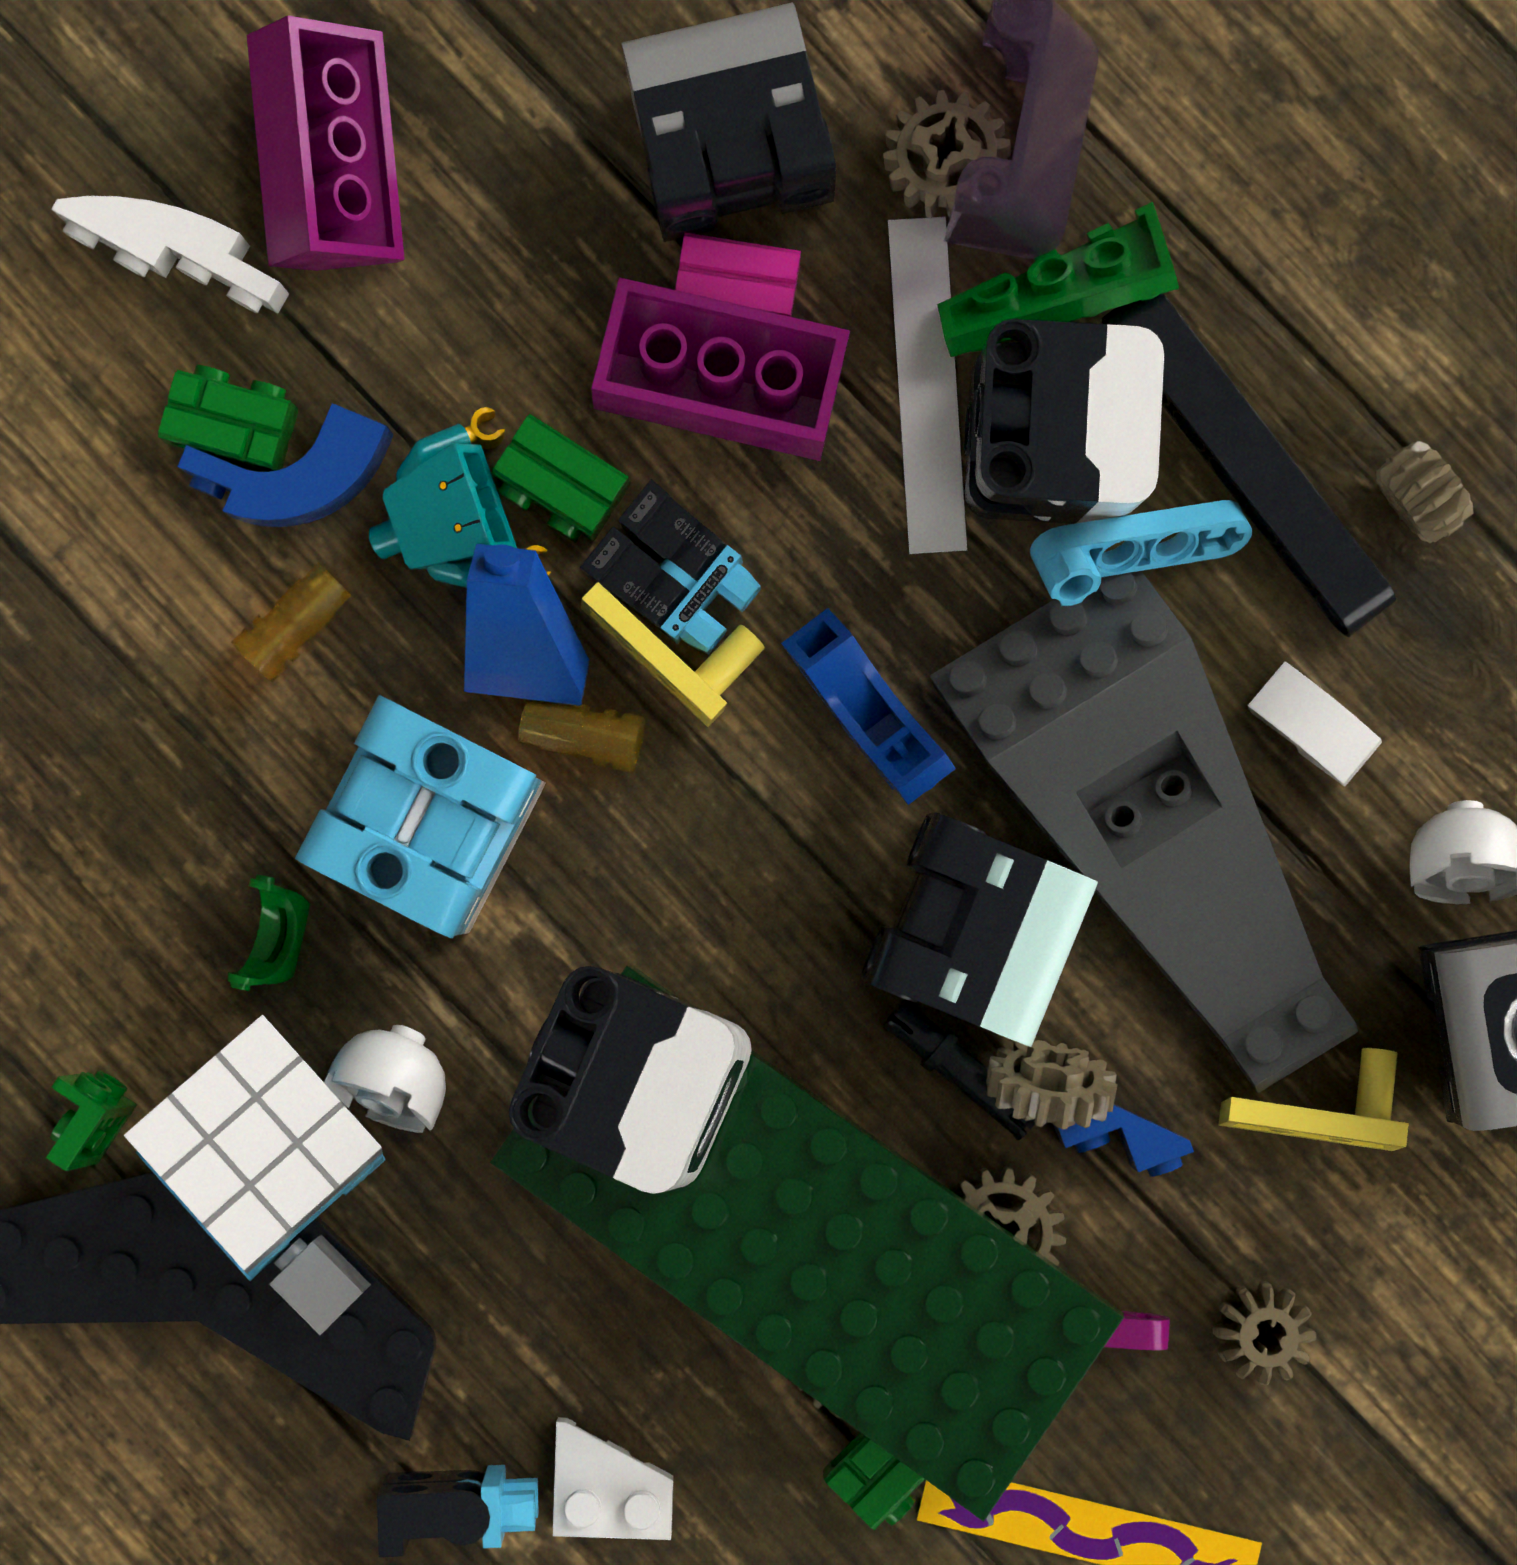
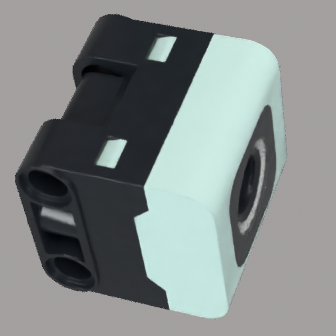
M936 812L927 814L907 860V867L912 872H915L894 927H880L860 978L872 986L914 1003L919 1001L1032 1047L1098 882L989 837L984 831Z

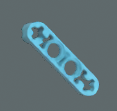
M1220 500L1051 528L1034 540L1030 548V556L1051 599L1059 600L1061 606H1072L1081 603L1088 595L1096 592L1101 584V577L1232 555L1248 543L1252 536V527L1237 502ZM1179 532V533H1178L1176 536H1174L1173 538H1171V539H1169V540H1167V541H1165V542L1159 543V542H1160L1162 539H1164L1165 537H1167V536H1169V535H1171V534H1174V533ZM1125 541L1122 545L1118 546L1117 548L1104 552L1112 545Z

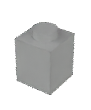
M319 1235L309 1245L301 1238L295 1241L274 1262L282 1272L269 1284L319 1335L371 1285L322 1235Z

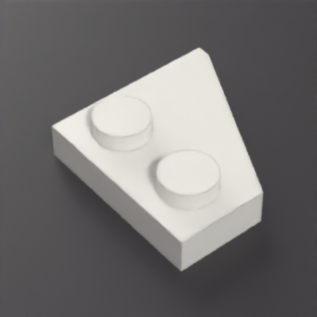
M558 1417L556 1421L553 1536L671 1540L674 1476L649 1462L643 1463L632 1457L629 1451L609 1440L605 1442L577 1427L576 1422L568 1418Z

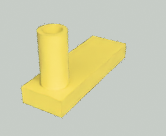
M599 582L581 600V609L707 727L726 708L727 702L720 695L765 649L763 643L749 629L740 624L694 672Z
M1377 1048L1362 1049L1355 1115L1230 1097L1221 1102L1218 1125L1388 1151L1404 1148L1407 1145L1409 1123L1391 1121L1398 1053Z

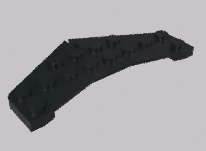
M153 1172L0 1209V1324L198 1321L380 1433L409 1441L414 1432L436 1351V1335L433 1328L319 1216L290 1241L291 1245L299 1238L309 1245L319 1235H322L371 1284L321 1335L269 1285L282 1272L274 1262L287 1249L249 1281Z

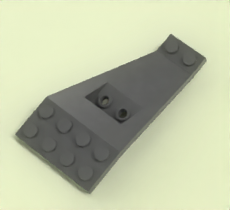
M1142 571L1101 577V584L1098 590L1088 595L1079 604L1061 606L1059 600L1054 599L930 675L935 689L993 774L1077 873L1098 882L1094 893L1226 1047L1257 1094L1358 1032L1356 1022L1323 978L1192 638ZM1180 785L1184 787L1183 791L1176 796L1165 794L1166 789L1170 786ZM1122 816L1134 818L1128 826L1118 827L1114 825L1116 820Z

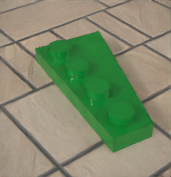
M1151 202L1134 210L1137 220L1116 230H1113L1111 225L1107 223L1086 233L1089 242L1072 251L1060 255L1054 248L1035 257V262L1029 267L1028 271L1015 278L1013 275L1004 272L937 304L950 357L983 350L990 332L997 324L1004 320L1016 318L1070 322L1083 317H1093L1103 311L1139 300L1153 299L1160 294L1179 289L1174 266L1154 203ZM1011 338L1002 339L997 343L1010 340Z

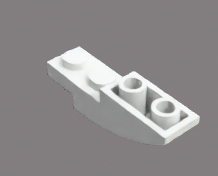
M120 196L57 199L52 207V210L66 223L63 229L66 235L91 249L95 248L98 241L117 251L113 258L114 261L141 277H145L150 269L166 278L178 258L180 260L176 268L204 285L208 284L211 277L230 287V290L226 296L254 313H258L263 305L278 314L289 295L279 281L242 261L250 245L239 232L210 218L167 204Z

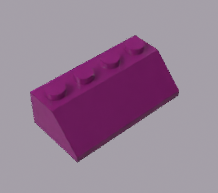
M287 15L246 35L268 265L271 267L319 271L398 263L405 260L383 32Z
M619 277L591 388L593 409L821 461L850 330Z

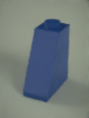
M476 544L467 577L464 692L581 706L589 670V658L535 550L518 549L504 544Z

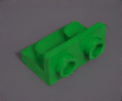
M97 1070L95 1075L89 1072H81L80 1074L58 1076L51 1087L79 1106L77 1112L70 1109L59 1120L50 1136V1139L56 1143L46 1158L64 1171L98 1164L137 1104L124 1096L127 1087L104 1071Z

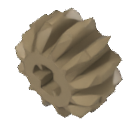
M1413 442L1406 448L1403 447L1386 459V463L1376 470V481L1379 484V490L1388 500V505L1394 509L1399 519L1403 520L1410 531L1417 534L1422 541L1432 543L1447 535L1450 536L1462 527L1463 522L1473 514V503L1470 500V494L1463 487L1461 479L1453 472L1450 464H1447L1441 458L1438 451L1432 450L1424 442Z
M1261 1281L1257 1288L1255 1300L1244 1286L1238 1287L1236 1295L1242 1305L1237 1310L1226 1302H1222L1219 1306V1310L1227 1318L1231 1319V1323H1220L1213 1326V1334L1217 1338L1229 1340L1217 1351L1219 1357L1224 1362L1237 1359L1233 1372L1241 1379L1250 1375L1255 1368L1256 1379L1261 1385L1269 1384L1273 1367L1276 1368L1284 1380L1287 1381L1293 1378L1292 1369L1287 1362L1293 1357L1299 1363L1307 1364L1310 1356L1299 1348L1298 1344L1310 1343L1316 1340V1332L1313 1329L1300 1326L1311 1316L1310 1309L1306 1305L1292 1307L1295 1293L1287 1287L1279 1291L1274 1298L1272 1285L1267 1281ZM1261 1321H1266L1271 1327H1274L1269 1331L1272 1341L1267 1345H1263L1259 1340L1255 1339L1259 1335L1256 1325Z

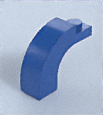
M332 403L311 449L300 460L286 468L270 472L251 471L186 445L177 467L188 475L193 476L189 486L200 492L222 500L225 491H229L230 494L223 512L234 519L267 527L296 526L324 518L354 499L367 486L379 469L394 434L386 425Z
M829 608L825 609L781 643L803 676L855 745L892 790L895 789L908 805L923 793L932 789L939 781L956 769L947 754L899 701L851 632Z

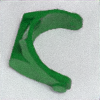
M256 874L255 879L250 878L248 886L258 888L260 893V923L253 949L246 963L239 971L228 972L227 981L230 982L229 984L232 988L250 991L251 985L277 984L285 982L294 976L310 903L300 894L274 885V877ZM286 916H287V935H286V939H285V942H284V936H285V930H286Z

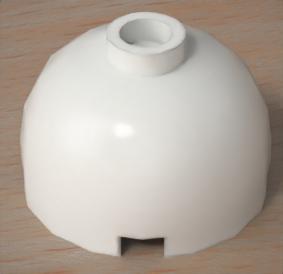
M1464 800L1448 805L1447 811L1436 814L1418 829L1411 843L1410 880L1411 887L1414 886L1415 894L1423 899L1450 904H1470V896L1466 892L1489 891L1490 902L1517 895V825L1501 813L1483 808V804L1478 801Z
M393 1025L390 1032L370 1030L357 1034L340 1049L324 1080L327 1087L347 1108L350 1107L353 1098H355L359 1104L369 1109L365 1117L397 1129L416 1133H423L425 1126L429 1130L433 1129L442 1108L446 1092L445 1073L436 1055L423 1046L426 1038L418 1031L403 1025Z

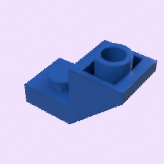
M1115 1104L1113 1111L1107 1112L1105 1121L1101 1122L1091 1118L1090 1127L1088 1128L1075 1123V1125L1067 1129H1060L1053 1124L1060 1144L1065 1148L1075 1145L1078 1153L1086 1152L1109 1143L1111 1139L1108 1132L1117 1129L1130 1166L1137 1172L1147 1169L1150 1177L1162 1175L1183 1165L1181 1156L1194 1152L1191 1142L1187 1138Z

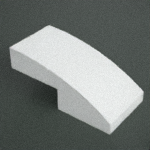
M1286 661L1248 705L1253 715L1294 744L1302 756L1344 787L1382 743L1381 738L1356 716Z

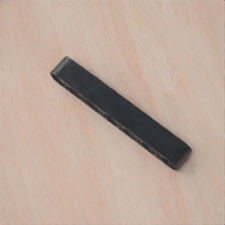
M1160 294L1153 299L1139 300L1116 307L1101 318L1102 324L1140 326L1151 330L1158 336L1164 350L1162 406L1340 633L1350 637L1396 601L1395 593L1384 576L1164 294Z

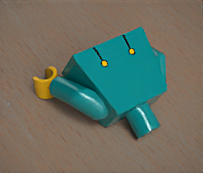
M488 407L480 408L474 412L469 426L463 427L458 423L415 442L397 470L396 482L383 491L382 498L390 519L369 529L371 546L380 558L386 559L402 552L405 564L410 570L427 569L429 575L436 581L467 588V577L476 544H504L517 548L483 449H492L500 445L505 436V429H500L494 434L487 435L481 433L477 428L482 422L493 419L495 417V410ZM539 545L526 548V550H535L537 554L547 552L546 548Z

